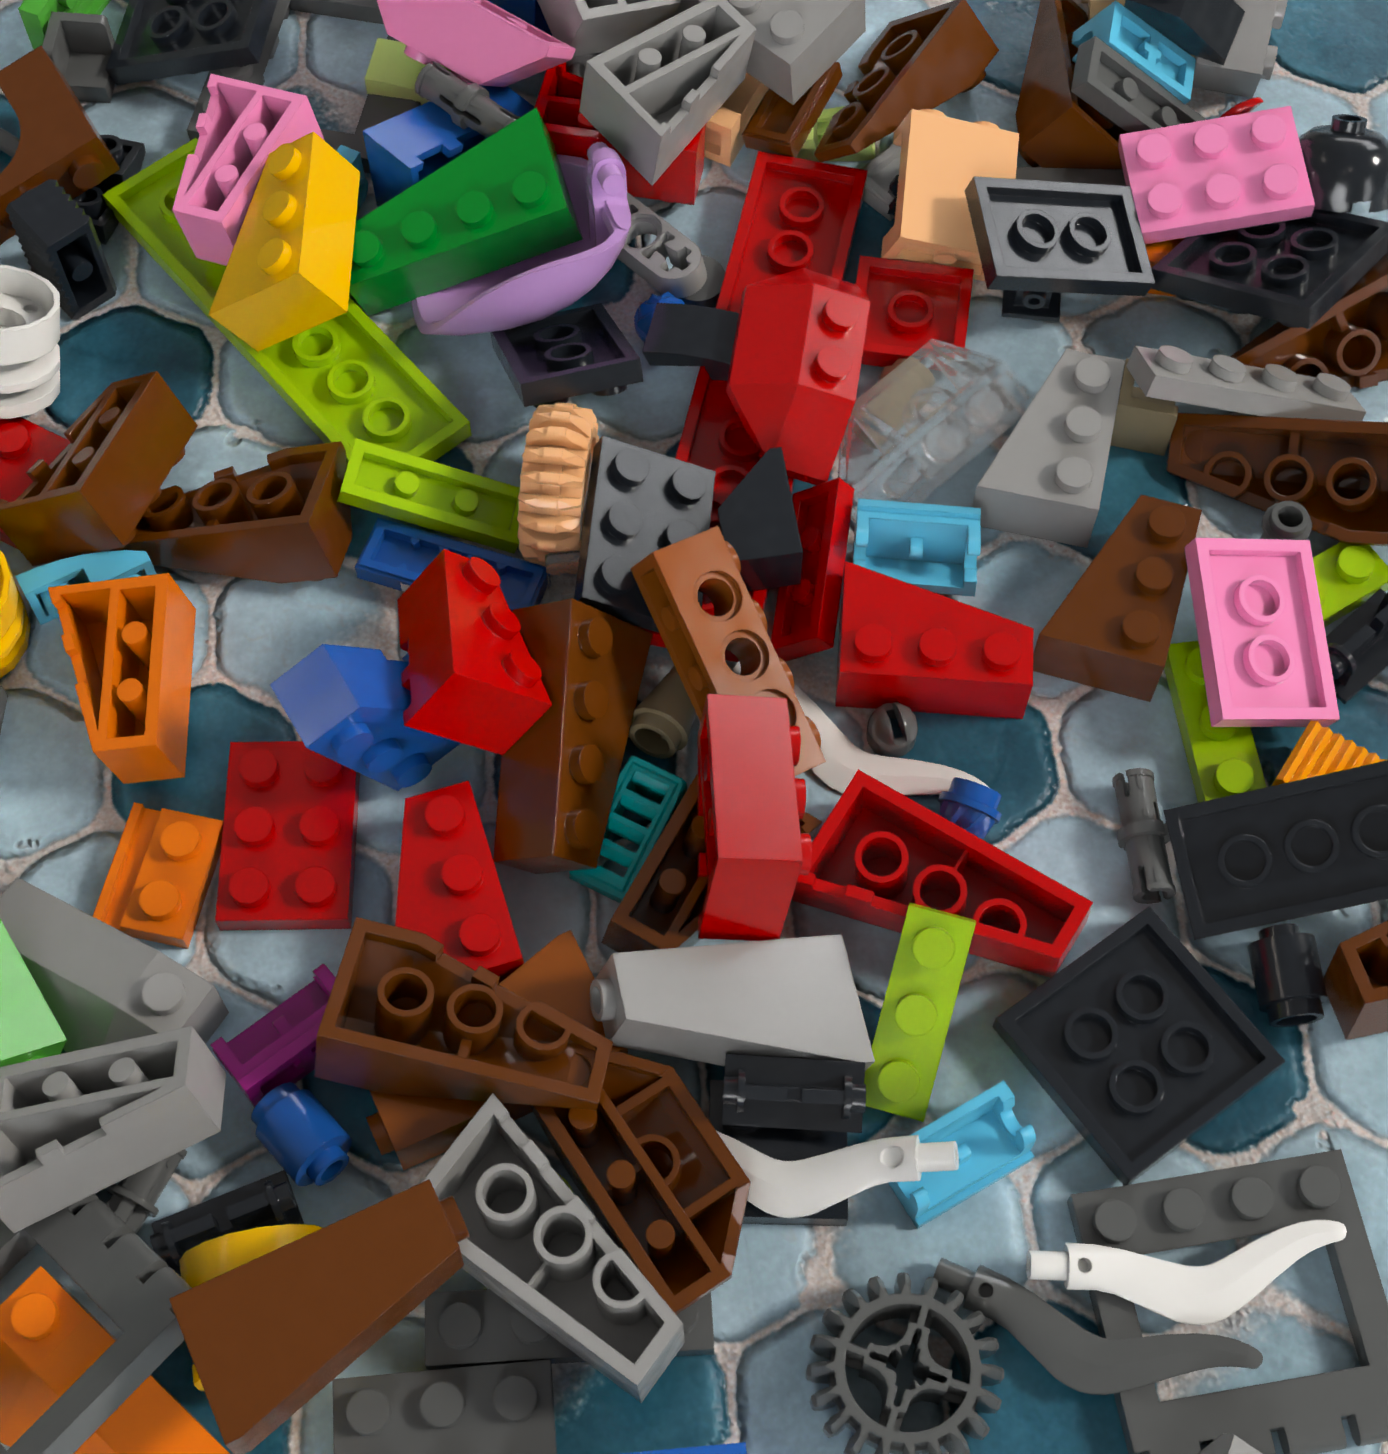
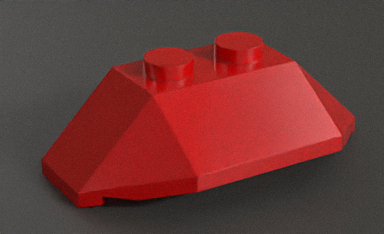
M805 268L745 287L725 391L746 432L759 448L760 453L758 455L760 459L770 448L782 447L787 476L819 485L828 481L856 402L871 301L858 285Z

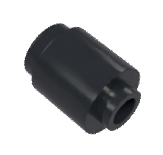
M1280 924L1260 930L1258 932L1259 940L1248 945L1247 949L1259 1010L1267 1013L1269 1025L1272 1027H1294L1323 1019L1322 1003L1326 1002L1328 997L1315 936L1309 933H1300L1299 926L1296 924Z

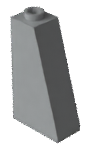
M842 934L612 953L590 986V1006L593 1017L596 1021H602L605 1038L613 1042L612 1046L725 1066L726 1054L865 1062V1071L875 1062Z

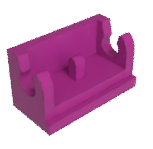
M324 963L312 971L315 976L311 983L226 1043L221 1036L210 1044L216 1057L254 1108L275 1087L288 1082L295 1084L315 1070L317 1033L336 979Z

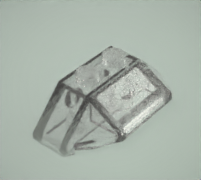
M931 339L856 399L840 444L838 478L840 477L855 489L851 520L856 524L858 498L910 503L925 502L1015 427L1035 395L1004 359Z

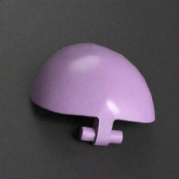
M603 142L593 143L588 148L587 156L589 160L557 154L583 240L435 293L417 297L411 303L419 331L422 334L466 336L511 329L543 320L572 305L593 289L612 268L625 244L631 227V213L627 200L626 170L619 154Z

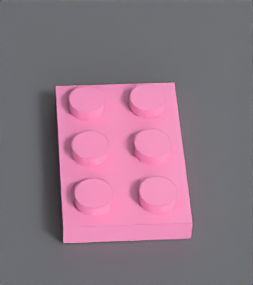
M1291 106L1119 135L1118 150L1126 186H1130L1145 244L1312 217L1315 202Z
M1194 538L1184 548L1211 727H1307L1310 721H1318L1321 727H1328L1340 720L1310 540Z

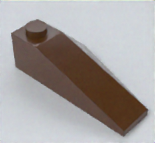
M954 0L889 22L863 55L858 65L864 74L862 80L849 84L844 93L845 98L850 104L833 115L814 153L820 163L856 154L894 132L911 109H933L957 94L973 89L982 82L986 76L985 68L999 49L966 0Z
M1040 0L1015 114L1017 131L1019 133L1018 151L1031 167L1123 169L1118 142L1119 135L1128 132L1071 92L1076 64L1072 59L1078 53V48L1072 44L1073 32L1088 21L1086 12L1073 0Z
M341 441L286 448L268 454L267 462L269 465L240 475H237L234 467L231 466L214 472V481L186 493L177 485L162 489L158 499L148 506L135 527L137 532L133 540L120 550L146 551L152 564L155 566L281 584L337 578L353 537L350 505L337 502L347 468L346 450Z

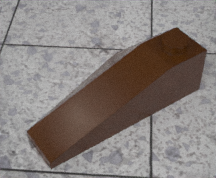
M1388 253L1310 329L1287 327L1278 321L1230 357L1239 360L1244 365L1265 368L1267 364H1277L1292 370L1296 374L1317 377L1319 373H1328L1343 379L1350 387L1359 389L1377 386L1378 382L1387 381Z
M1178 413L1170 439L1167 472L1169 474L1265 512L1275 503L1294 501L1301 504L1307 510L1312 521V531L1345 544L1388 546V422Z
M356 917L317 1033L314 1077L384 1094L487 1101L492 1093H494L501 1103L597 1110L613 1045L611 1040L543 1001L531 1003L499 985V976L482 966H479L475 971L443 952L444 945L424 933Z

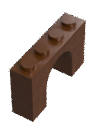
M42 45L0 70V88L14 109L20 123L18 148L11 162L0 173V245L16 235V230L12 227L13 223L9 219L10 215L5 210L9 203L19 198L26 191L37 187L48 179L57 180L59 187H64L65 193L70 194L71 198L74 199L120 170L119 165L73 90Z

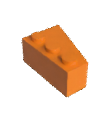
M169 573L48 587L52 604L57 608L64 634L61 635L65 652L71 657L78 682L75 684L93 753L123 784L185 778L196 608Z

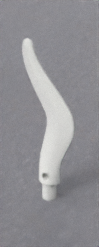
M740 662L732 670L738 675L741 672ZM794 684L795 695L805 716L814 722L821 738L820 749L826 760L825 763L811 770L830 789L843 794L858 769L905 796L940 795L942 791L948 792L954 777L974 781L988 787L976 777L952 767L913 759L874 755L861 750L838 729L813 700Z
M717 1131L751 1181L747 1201L768 1214L783 1218L813 1215L873 1186L889 1182L920 1181L922 1172L954 1171L959 1168L956 1141L920 1143L918 1135L888 1137L855 1144L802 1160L782 1161L769 1157Z
M1312 1220L1299 1222L1265 1235L1225 1258L1205 1266H1186L1123 1249L1095 1244L1065 1242L1063 1251L1028 1250L1026 1274L1028 1280L1064 1281L1066 1290H1096L1114 1294L1175 1322L1201 1326L1226 1319L1252 1300L1297 1260L1317 1248L1343 1240L1346 1237L1347 1231L1344 1224L1337 1221Z

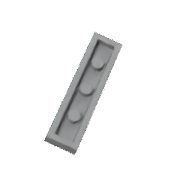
M1135 345L1126 365L1146 397L1263 417L1362 421L1366 414L1365 409L1350 392V385L1343 379L1328 373H1319L1317 377L1296 374L1292 370L1277 364H1267L1265 368L1248 366L1235 358L1221 354L1214 355L1212 359L1192 356L1185 350L1171 345H1162L1159 350Z

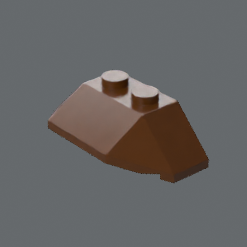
M611 1051L597 1110L529 1105L557 1157L608 1236L618 1248L625 1252L676 1315L731 1279L751 1181L672 1066Z

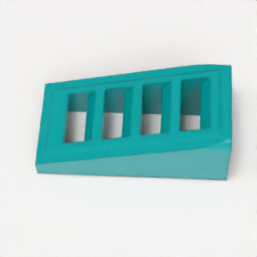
M630 756L618 777L600 855L628 868L625 876L622 877L597 865V868L570 871L569 879L621 903L685 795L687 782L643 759ZM637 791V792H639V793H641V794H643V795H645V796H647V797H649V798H651V799H654V800L660 802L661 804H658V803H656V802H654V801H652V800H650V799H648V798H645V797H643V796H641V795H639V794H637V793H635V792ZM625 809L651 821L649 828H645L623 817L622 814ZM611 833H614L639 845V848L635 853L608 840Z

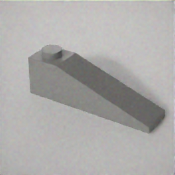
M17 877L0 897V919L67 1038L63 1048L66 1053L193 1026L206 1044L228 1015V1009L215 986L160 951Z

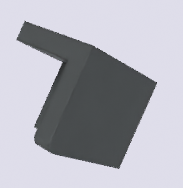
M51 12L42 47L62 73L79 101L111 103L115 82L105 69L115 41L107 18L104 15Z

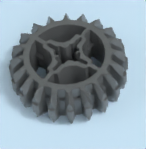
M904 1272L897 1274L894 1294L888 1295L884 1282L880 1277L875 1276L870 1278L867 1283L869 1303L852 1288L843 1293L842 1302L850 1318L831 1308L825 1311L822 1323L836 1337L824 1334L812 1336L810 1350L829 1361L809 1364L806 1369V1379L814 1383L829 1384L828 1388L819 1390L811 1396L810 1405L814 1411L836 1408L838 1413L830 1417L823 1427V1432L828 1438L837 1436L846 1427L852 1431L854 1435L849 1439L844 1454H859L864 1443L876 1449L874 1454H942L940 1448L942 1445L949 1454H970L968 1443L960 1431L978 1440H983L987 1436L990 1427L975 1411L995 1414L1000 1409L1002 1400L996 1394L981 1388V1386L1000 1384L1004 1379V1369L997 1365L981 1363V1360L989 1358L996 1353L999 1343L995 1337L974 1339L972 1334L977 1332L983 1325L985 1316L981 1311H976L962 1320L956 1314L964 1300V1295L961 1291L955 1290L952 1292L946 1304H943L933 1299L938 1289L937 1279L928 1277L921 1289L920 1295L911 1293L909 1274ZM889 1319H909L903 1338L896 1344L882 1346L870 1342L868 1347L864 1348L852 1343L861 1332L873 1324ZM930 1328L938 1332L953 1349L961 1368L962 1381L952 1378V1370L940 1366L930 1356L928 1349ZM911 1342H913L915 1349L911 1362L914 1363L912 1372L916 1378L923 1380V1383L920 1386L913 1380L909 1390L905 1389L898 1407L894 1405L898 1386L895 1385L897 1379L896 1372L886 1368V1364L890 1362L896 1369L899 1360L905 1358ZM845 1366L859 1370L858 1377L871 1382L879 1390L882 1399L879 1423L871 1419L856 1403L847 1383ZM943 1399L959 1405L956 1412L949 1419L934 1428L919 1432L900 1431L907 1409L913 1403L925 1401L939 1405Z

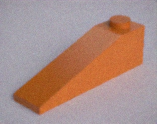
M42 1266L38 1267L0 1305V1443L9 1447L117 1340ZM151 1374L73 1454L230 1453Z

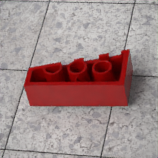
M859 769L814 838L809 874L798 876L792 896V901L902 933L909 903L976 920L969 954L1049 978L1057 974L1086 925L1093 902Z

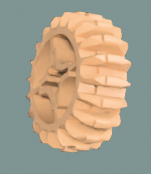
M570 403L543 404L537 407L529 421V432L526 434V445L522 454L523 463L520 474L519 511L517 517L519 522L517 535L520 540L519 550L525 561L558 570L562 567L575 568L578 566L593 448L599 441L597 418L592 409L577 407V404Z

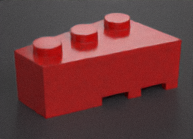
M443 549L397 600L400 648L409 653V665L401 673L402 686L411 691V704L403 712L404 726L504 755L552 706V703L541 680V669L531 657L520 633L521 624L516 615L510 610L499 586L501 583L500 577L496 570L481 558L472 557L470 559Z
M845 561L840 600L835 706L876 709L886 703L899 702L909 707L912 712L1023 719L1033 687L1034 628Z
M469 780L405 798L395 926L428 935L444 945L443 952L475 971L479 966H482L499 976V983H501L523 965L524 961Z

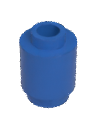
M292 1082L284 1083L268 1092L253 1109L251 1120L257 1126L255 1132L257 1139L298 1186H308L313 1183L317 1186L325 1185L335 1179L349 1162L347 1153L351 1147L352 1138L310 1090H300Z

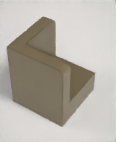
M1126 358L1111 446L1164 456L1177 420L1179 408L1175 406L1176 402L1146 397L1139 387H1134L1135 380L1126 367L1129 360Z

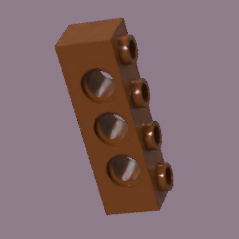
M718 526L656 550L630 568L700 722L707 694L787 698L790 726H799L801 734L800 757L797 766H794V775L797 776L826 762L820 749L821 738L814 722L805 716L794 692L792 672L786 662L778 657L767 633V619L764 611L755 600L751 599L740 575L741 565L739 557L733 546L724 540ZM698 591L707 595L712 601L714 616L709 615L701 608L698 602ZM725 649L731 651L738 658L741 666L740 675L734 673L728 667L725 660Z

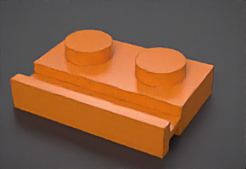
M134 802L93 917L131 937L188 949L221 854L223 820L161 808V811L148 809L143 804Z

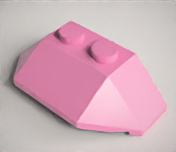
M377 0L387 34L406 45L404 53L407 56L425 65L437 62L450 69L454 76L469 85L477 83L480 86L506 87L572 60L576 50L574 47L554 38L487 0Z

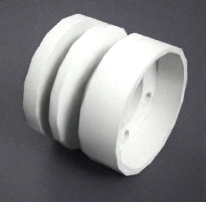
M0 265V419H11L34 414L50 406L60 393V347L57 344L60 340V294L52 283L32 271L9 265Z

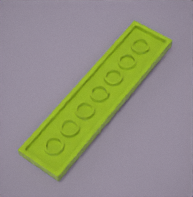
M197 138L192 139L102 194L106 206L113 210L116 219L322 442H342L346 450L347 464L355 438L435 461L472 436L470 422L350 297L347 313L259 352L208 315L226 266L196 258L172 211L187 155L195 153L198 142Z

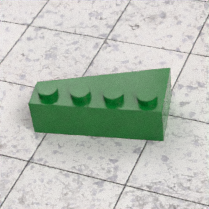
M537 107L356 221L349 292L367 316L583 240L554 142Z

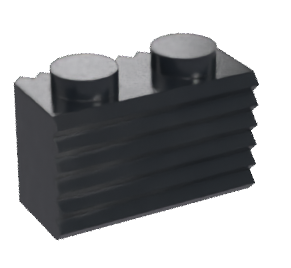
M48 179L8 204L5 211L10 215L9 219L13 223L12 227L16 230L15 234L19 237L18 241L22 245L21 249L25 252L24 256L28 259L27 263L31 266L30 270L52 283L60 294V307L71 319L78 320L116 295L117 287L90 215H86L84 209L79 208L77 201H72L71 195L65 193L64 187H59L57 180Z

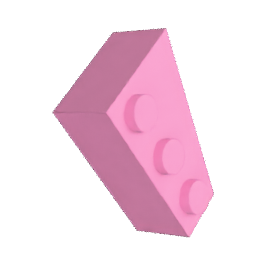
M210 74L207 88L211 96L206 113H199L196 123V129L199 133L197 146L194 154L187 155L172 211L196 258L227 266L269 153L275 151L282 144L291 143L313 131L324 141L325 139L306 95Z

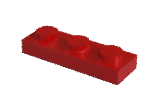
M840 477L796 492L792 496L803 549L801 584L779 587L771 638L778 657L785 662L828 650L834 646L855 490Z

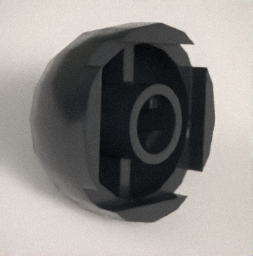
M1349 114L1333 115L1331 125L1313 127L1299 137L1315 202L1314 209L1351 213L1353 203L1371 201L1369 213L1388 209V140L1381 133L1367 129L1366 118Z

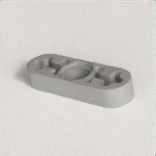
M627 192L631 213V227L617 259L662 294L669 291L675 298H685L698 292L707 279V271L700 248ZM641 234L657 236L646 247L633 248L629 246V243ZM667 257H669L670 263L675 266L670 270L666 262Z

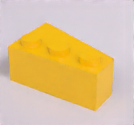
M314 131L291 143L282 144L275 151L269 153L208 314L257 352L348 312L360 171Z

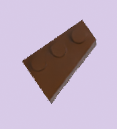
M158 371L111 383L63 433L70 441V444L48 466L44 460L38 459L26 472L33 483L15 501L7 502L4 499H0V528L32 566L51 563L82 554L122 549L135 537L137 532L135 527L148 506L153 504L160 496L162 483L172 467L184 457L186 452L185 446L198 425Z
M698 773L609 922L601 943L618 953L692 947L701 940L698 939V917L702 914L708 882L707 877H698L699 853H706L703 816H698ZM805 812L803 819L799 820L800 833H809L812 840L822 821Z

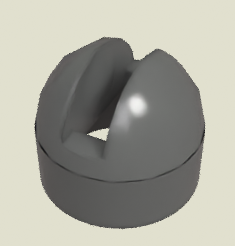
M899 702L886 703L877 707L868 720L866 738L869 746L881 756L897 758L907 754L914 747L917 738L918 723L916 716L909 707ZM889 718L897 719L903 737L894 739Z

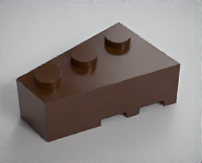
M1141 494L1040 632L1033 653V671L1151 702L1165 668L1188 571L1184 547L1196 538L1202 510Z

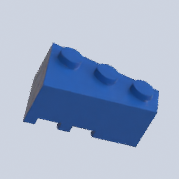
M482 86L489 92L490 99L516 116L522 117L534 109L532 104L508 86ZM427 102L363 130L377 207L487 138L470 127L463 130L452 122L450 114L433 102Z
M322 644L270 684L306 748L396 791L421 782L430 774L433 764L461 744L460 742L404 726L403 712L411 704V691L402 686L401 673L409 665V653L402 658L403 661L387 660L380 649Z

